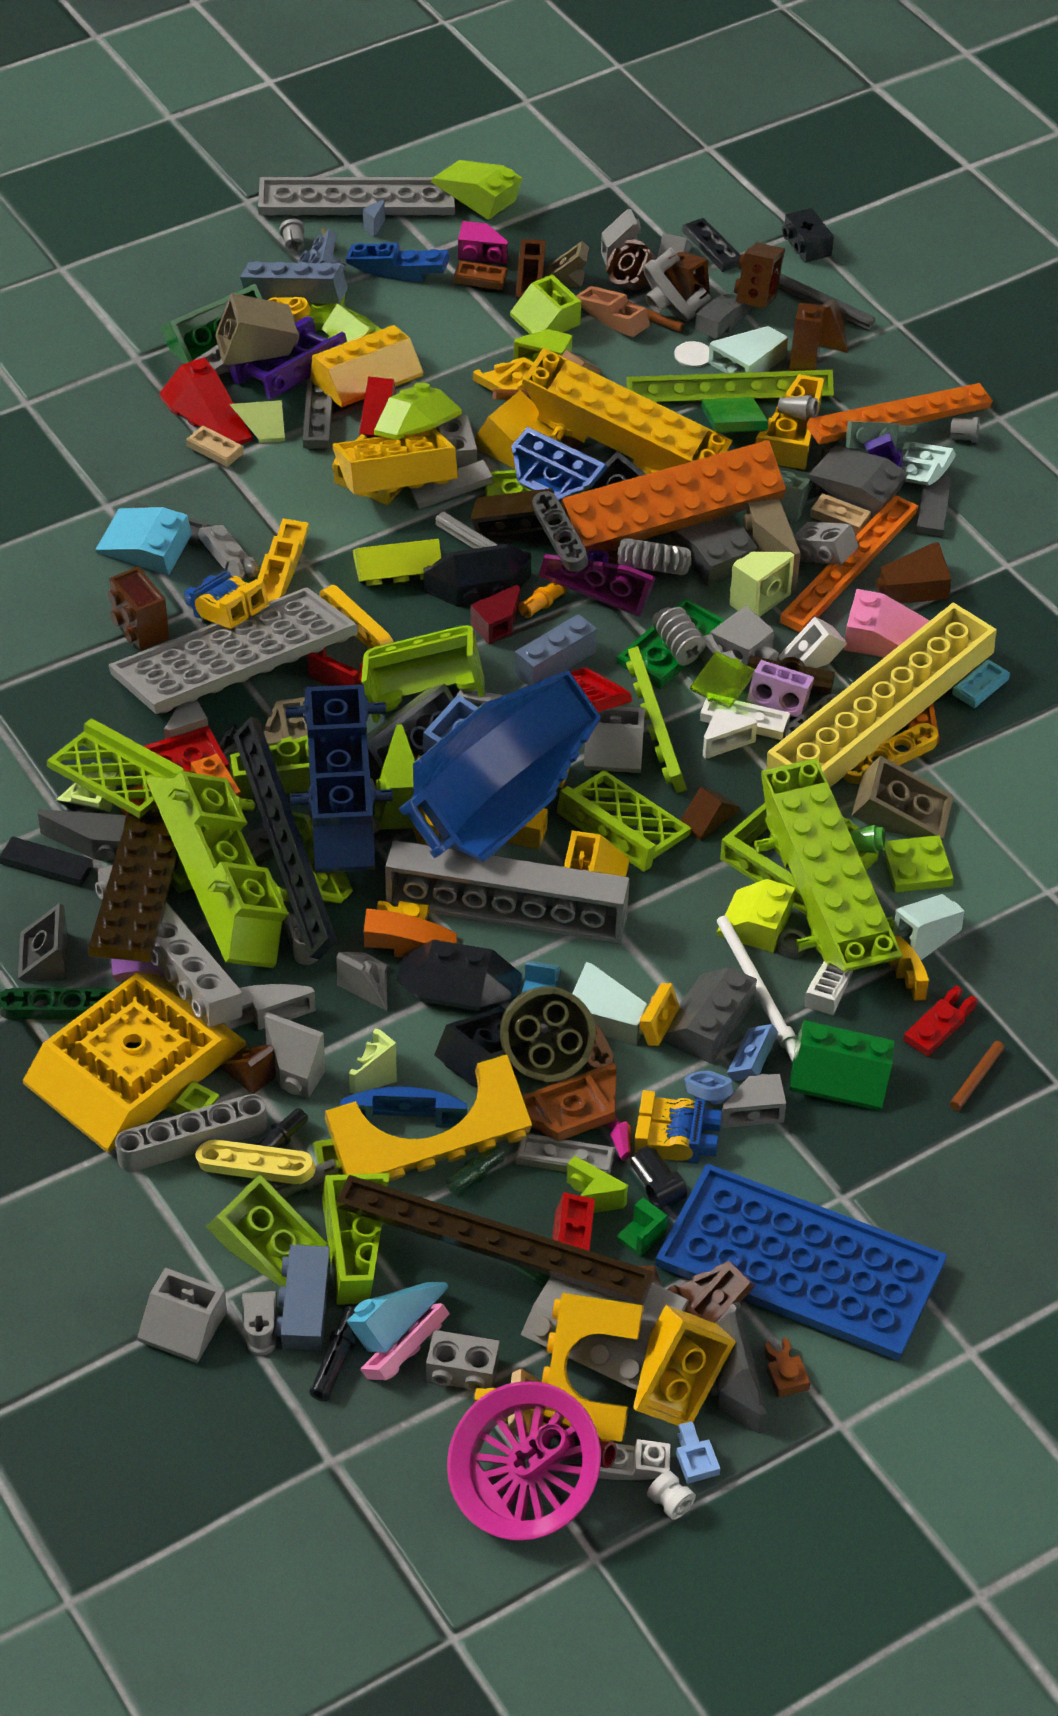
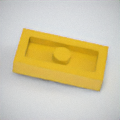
M672 983L660 984L656 993L652 996L646 1011L640 1017L639 1027L641 1032L644 1033L648 1046L660 1045L680 1008Z

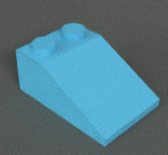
M164 507L119 508L95 551L98 554L169 576L192 535L187 514Z

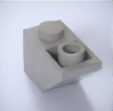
M627 209L602 232L601 254L605 265H607L608 258L616 247L621 249L626 245L623 242L637 239V234L641 232L640 221L638 218L635 219L632 209Z

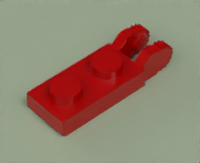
M957 985L947 992L944 999H940L904 1033L903 1041L929 1057L965 1022V1018L976 1007L978 999L971 995L962 1003L958 1010L953 1005L960 999L963 989Z

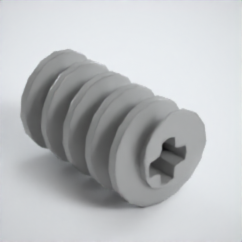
M666 607L655 613L652 624L674 658H676L678 664L684 666L694 662L705 649L706 641L701 636L700 631L696 629L695 624L691 622L684 608Z

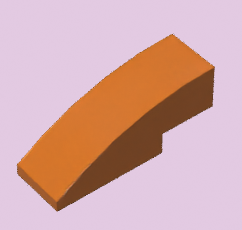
M366 909L364 947L394 949V957H403L405 953L431 940L457 942V933L425 919L392 911Z

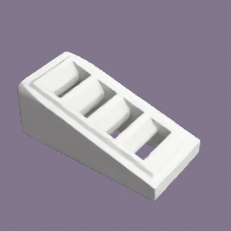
M824 961L806 992L805 1007L834 1015L853 974V970L844 972L834 965H827ZM825 977L838 980L839 982L834 981V980H831V979H827V978H825Z

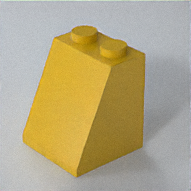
M519 390L488 416L474 440L477 450L515 469L511 446L522 432L529 427L550 437L554 430L549 425L537 420L539 411L534 402Z

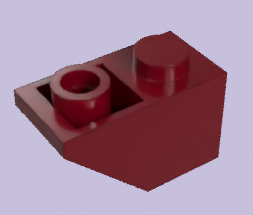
M515 585L471 605V626L488 645L512 634L519 612L520 587Z

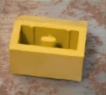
M572 830L564 867L626 877L629 858L601 834Z

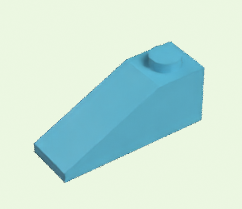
M426 1282L366 1299L355 1307V1313L346 1322L367 1352L386 1353L439 1299L449 1286L446 1282Z

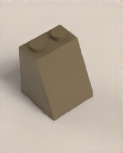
M231 293L215 334L223 365H234L288 356L293 346H296L299 341V331L296 329L295 317L292 315L288 304Z

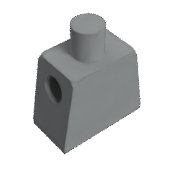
M746 605L710 632L716 644L721 645L723 652L733 651L736 659L742 662L744 669H749L751 656L770 660L778 659L779 652L773 649V629Z

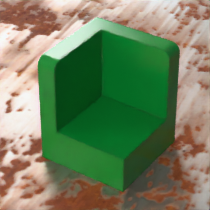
M641 1198L634 1205L633 1221L618 1234V1241L636 1255L642 1257L666 1235L668 1215L645 1198Z

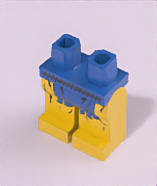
M227 571L217 576L210 575L204 579L201 586L197 588L190 587L184 591L186 605L193 608L194 617L204 618L229 629L248 619V616H253L269 606L264 581L255 579L247 583L238 576L231 577V573Z
M643 1090L635 1134V1154L639 1149L648 1146L649 1148H655L663 1160L685 1161L689 1159V1163L698 1164L699 1155L717 1156L718 1135L704 1134L703 1130L720 1132L722 1111L705 1108V1099L696 1098V1101L687 1098L677 1100L655 1097V1091Z

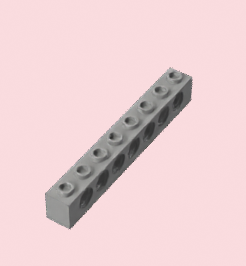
M113 865L98 869V882L95 884V889L100 899H103ZM166 903L151 959L152 963L155 966L158 965L164 973L166 980L169 983L172 982L178 990L180 997L190 1004L195 1015L198 1018L200 1017L208 1027L241 1018L243 992Z

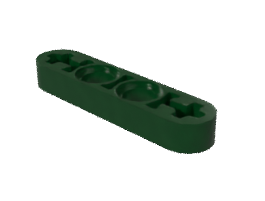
M106 988L5 989L0 992V1015L6 1019H76L112 990ZM39 1000H48L50 1002L44 1008L34 1006ZM70 1000L81 1002L75 1008L65 1006V1003Z

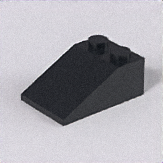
M499 1007L446 1024L434 1056L441 1060L448 1069L456 1071L464 1077L468 1084L478 1088L475 1074L477 1063L506 1055L500 1040V1026L506 1009ZM529 1041L512 1046L513 1055L515 1057L523 1056Z

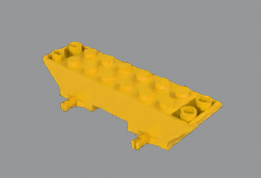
M544 347L522 381L539 411L537 420L549 425L554 430L550 438L560 442L563 435L584 443L587 437H590L633 458V464L646 474L727 452L733 441Z

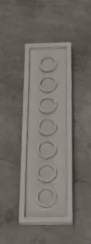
M260 177L259 215L268 216L363 215V208L384 200L385 215L445 216L455 215V202L453 196L431 183L433 177Z

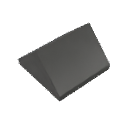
M58 903L20 932L19 980H66L68 932L64 905Z

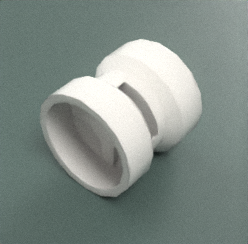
M666 1471L658 1476L647 1492V1496L655 1504H662L664 1512L672 1520H676L685 1514L696 1498V1494L687 1486L682 1487L679 1484V1478L671 1471Z

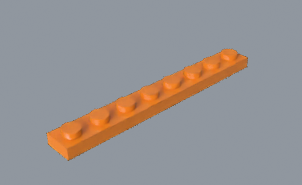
M977 383L809 418L806 426L818 444L846 439L848 421L898 423V425H912L988 409L993 400L982 385Z
M894 495L855 536L859 547L842 565L828 564L780 614L779 623L801 632L814 617L818 618L917 514L918 505Z

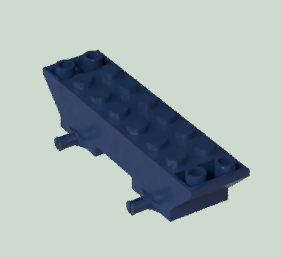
M364 684L305 687L303 706H286V719L304 717V721L307 724L310 787L308 793H290L291 806L309 805V809L312 812L315 873L375 870L373 808L375 802H393L392 789L374 790L370 780L366 721L369 714H386V702L368 703L364 695Z

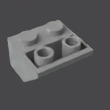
M617 706L598 712L601 719L585 743L583 770L641 773L645 708Z
M165 1268L150 1292L137 1340L198 1363L227 1313L225 1289Z

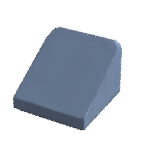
M384 200L363 208V229L370 235L375 236L385 222Z

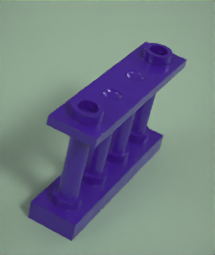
M306 316L295 322L296 329L299 331V341L296 346H293L290 355L229 365L232 380L236 384H241L252 377L263 381L267 398L272 399L310 378L312 355L346 343V334L340 332L329 339L317 335L314 319ZM312 344L316 345L315 347H313V348H311V349H309V350H306V349H305V348L309 347V346L312 345ZM292 355L296 356V357H294L293 359H291V360H289V361H286V360H285V359L289 358V357L292 356ZM272 366H275V367H276V368H274L273 370H271V371H269V372H266V371H265V370H267L268 368H270V367H272Z

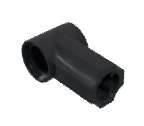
M648 1146L641 1148L631 1158V1166L644 1183L650 1203L658 1209L687 1197V1188L683 1178L677 1171H670L655 1148H649Z

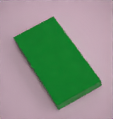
M753 397L702 399V410L716 433L768 430V420Z
M684 598L675 606L684 608L691 622L700 631L701 636L709 635L713 629L725 621L687 598ZM654 626L650 627L617 656L616 663L628 670L626 662L631 661L628 649L638 646L651 684L659 689L664 687L687 666L678 664L676 658H674Z

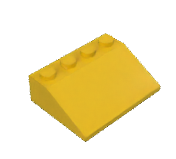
M435 428L417 434L404 435V438L398 440L380 436L332 444L347 488L356 496L372 495L373 491L379 490L387 493L398 491L399 487L405 486L413 489L424 487L425 483L431 482L439 485L447 484L451 479L458 478L455 447Z

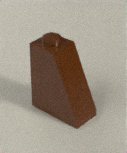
M799 303L795 318L789 371L817 369L825 306Z
M939 542L927 545L882 566L880 578H876V592L885 594L900 604L949 599L952 579Z

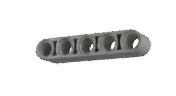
M248 1094L120 1132L115 1140L118 1165L125 1171H138L195 1154L198 1147L208 1140L216 1139L236 1142L259 1135L267 1128L266 1101L259 1095Z

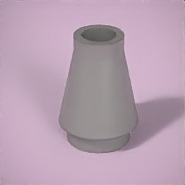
M812 395L780 397L778 413L808 421L809 418L817 417L818 399L812 398Z

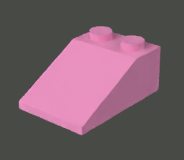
M856 589L846 626L845 641L847 645L844 647V650L884 658L930 620L885 594Z

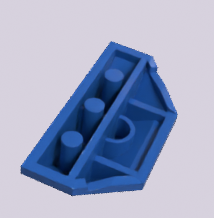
M529 427L522 432L511 446L519 485L531 491L553 488L560 503L564 497L579 494L591 488L607 469L606 464Z

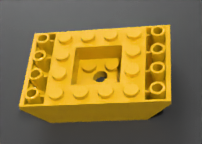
M135 973L46 1040L23 1079V1084L104 1151L110 1153L116 1148L115 1140L120 1132L148 1123L166 1109L169 1104L175 1102L192 1081L199 1083L245 1047L246 1041L223 1023L208 1027L200 1017L198 1018L195 1015L190 1004L180 997L176 987L163 976ZM130 1042H139L141 1044L137 1048L126 1047V1044Z

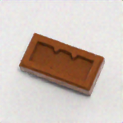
M459 261L454 273V283L503 290L508 276V268Z

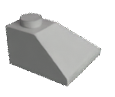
M267 1012L264 1016L266 1045H272L274 1049L275 1071L279 1086L290 1094L300 1095L309 1099L325 1073L324 1033Z

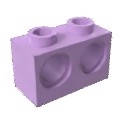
M761 660L753 673L747 701L755 705L789 712L790 717H799L807 707L814 677ZM762 684L769 686L771 690L764 688ZM789 693L795 694L798 698H793Z

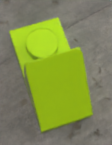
M575 1155L567 1163V1183L576 1191L582 1192L580 1196L595 1199L594 1213L623 1209L627 1205V1184Z

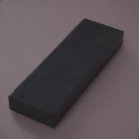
M704 218L683 225L682 232L722 272L738 267L741 255Z
M13 836L0 854V864L80 887L94 866L93 859Z

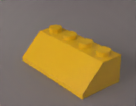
M392 325L312 355L310 380L342 408L365 399L368 376L394 379L395 387L423 376V369L410 337L398 327Z

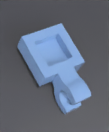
M692 1421L679 1424L680 1433L677 1436L681 1447L677 1448L676 1456L687 1484L719 1476L720 1466L710 1440L699 1442Z

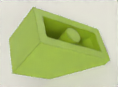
M547 329L515 338L513 360L525 357L534 362L543 347L560 356L564 354L565 350L572 352L573 335Z

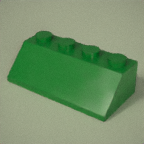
M256 284L235 292V294L262 299ZM230 295L159 327L170 351L183 364L195 360L218 345L215 334Z

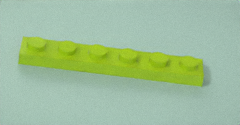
M639 647L628 649L631 661L626 662L631 678L637 677L638 682L633 683L638 699L644 698L645 703L640 704V706L645 708V720L651 719L652 724L647 725L652 741L658 740L659 745L654 748L659 762L665 761L667 767L661 768L667 785L673 783L676 794L686 791L687 787Z

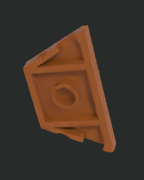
M613 1062L522 1095L532 1127L556 1141H561L615 1121L616 1064Z

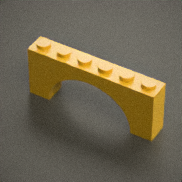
M508 1055L477 1063L475 1074L478 1088L477 1098L473 1107L457 1125L436 1136L407 1139L387 1134L376 1128L365 1118L356 1101L326 1110L325 1121L343 1175L390 1173L389 1181H394L404 1177L406 1171L417 1168L418 1172L426 1171L435 1167V1162L448 1159V1162H454L466 1157V1152L478 1149L479 1153L486 1152L495 1148L498 1142L508 1139L509 1143H514L526 1138V1133L530 1132L532 1123Z

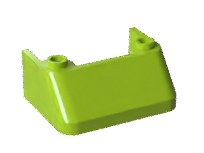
M464 625L371 648L364 653L361 682L364 684L365 696L368 703L385 701L386 712L398 708V704L402 701V696L422 692L441 684H446L447 686L456 683L457 688L464 689L465 692L477 690L479 697L485 696L484 675L472 626ZM371 714L373 722H379L380 714Z

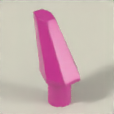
M616 1117L615 1121L606 1125L612 1131L610 1136L621 1160L624 1162L631 1155V1127L627 1121L621 1123Z

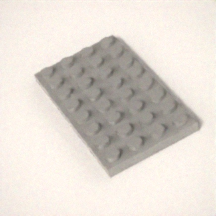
M306 587L268 602L269 606L253 616H248V619L232 629L214 623L109 664V669L114 678L155 714L167 713L173 707L180 704L194 702L198 697L208 693L219 692L228 685L244 682L249 677L258 673L270 672L274 667L283 663L295 662L303 655L320 652L324 647L334 643L345 642L349 637L358 634L355 622Z

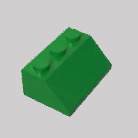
M803 1020L795 1042L789 1091L881 1111L892 1068L895 1040Z

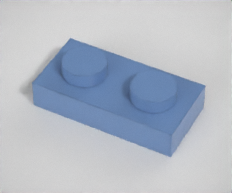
M773 1024L748 1028L727 1071V1074L733 1081L744 1080L749 1076H757L761 1073L766 1058L779 1033Z

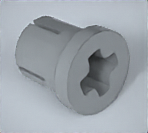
M288 219L282 222L279 230L280 235L284 238L286 250L289 252L301 251L305 246L303 223L298 219Z
M953 418L951 422V439L971 440V443L977 444L980 418Z

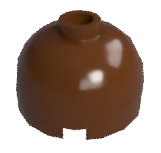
M637 239L627 240L623 242L626 245L621 249L616 247L612 251L607 261L606 273L609 274V280L617 287L625 291H639L649 285L643 271V266L650 260H656V257L642 241Z

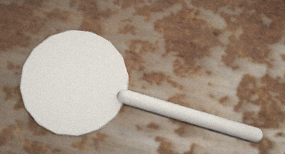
M696 341L682 343L675 349V359L679 364L686 367L697 368L708 364L709 347Z

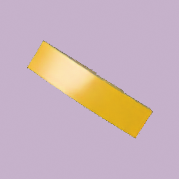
M282 518L278 534L273 537L269 553H265L258 580L264 581L268 602L285 595L300 559L310 529L309 523Z

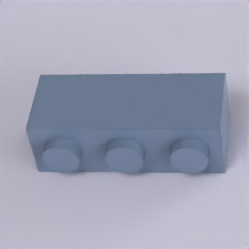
M580 614L565 621L515 651V676L529 686L570 669L596 653L597 628Z
M290 1245L289 1257H283L282 1277H287L286 1287L280 1286L279 1306L284 1308L283 1317L277 1316L275 1329L276 1337H281L282 1349L322 1351L331 1266L330 1247Z

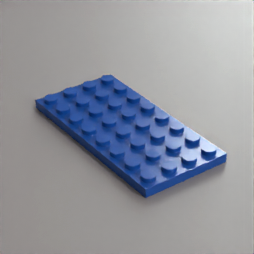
M707 1163L656 1257L655 1266L693 1280V1276L702 1272H710L716 1266L730 1261L755 1284L753 1289L743 1299L744 1301L900 1361L943 1270L947 1254Z

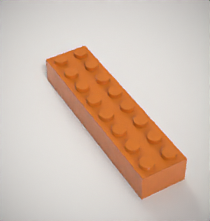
M769 440L564 497L561 506L588 553L592 550L605 551L619 547L621 540L625 538L643 540L747 510L748 502L778 498L782 500L786 487Z

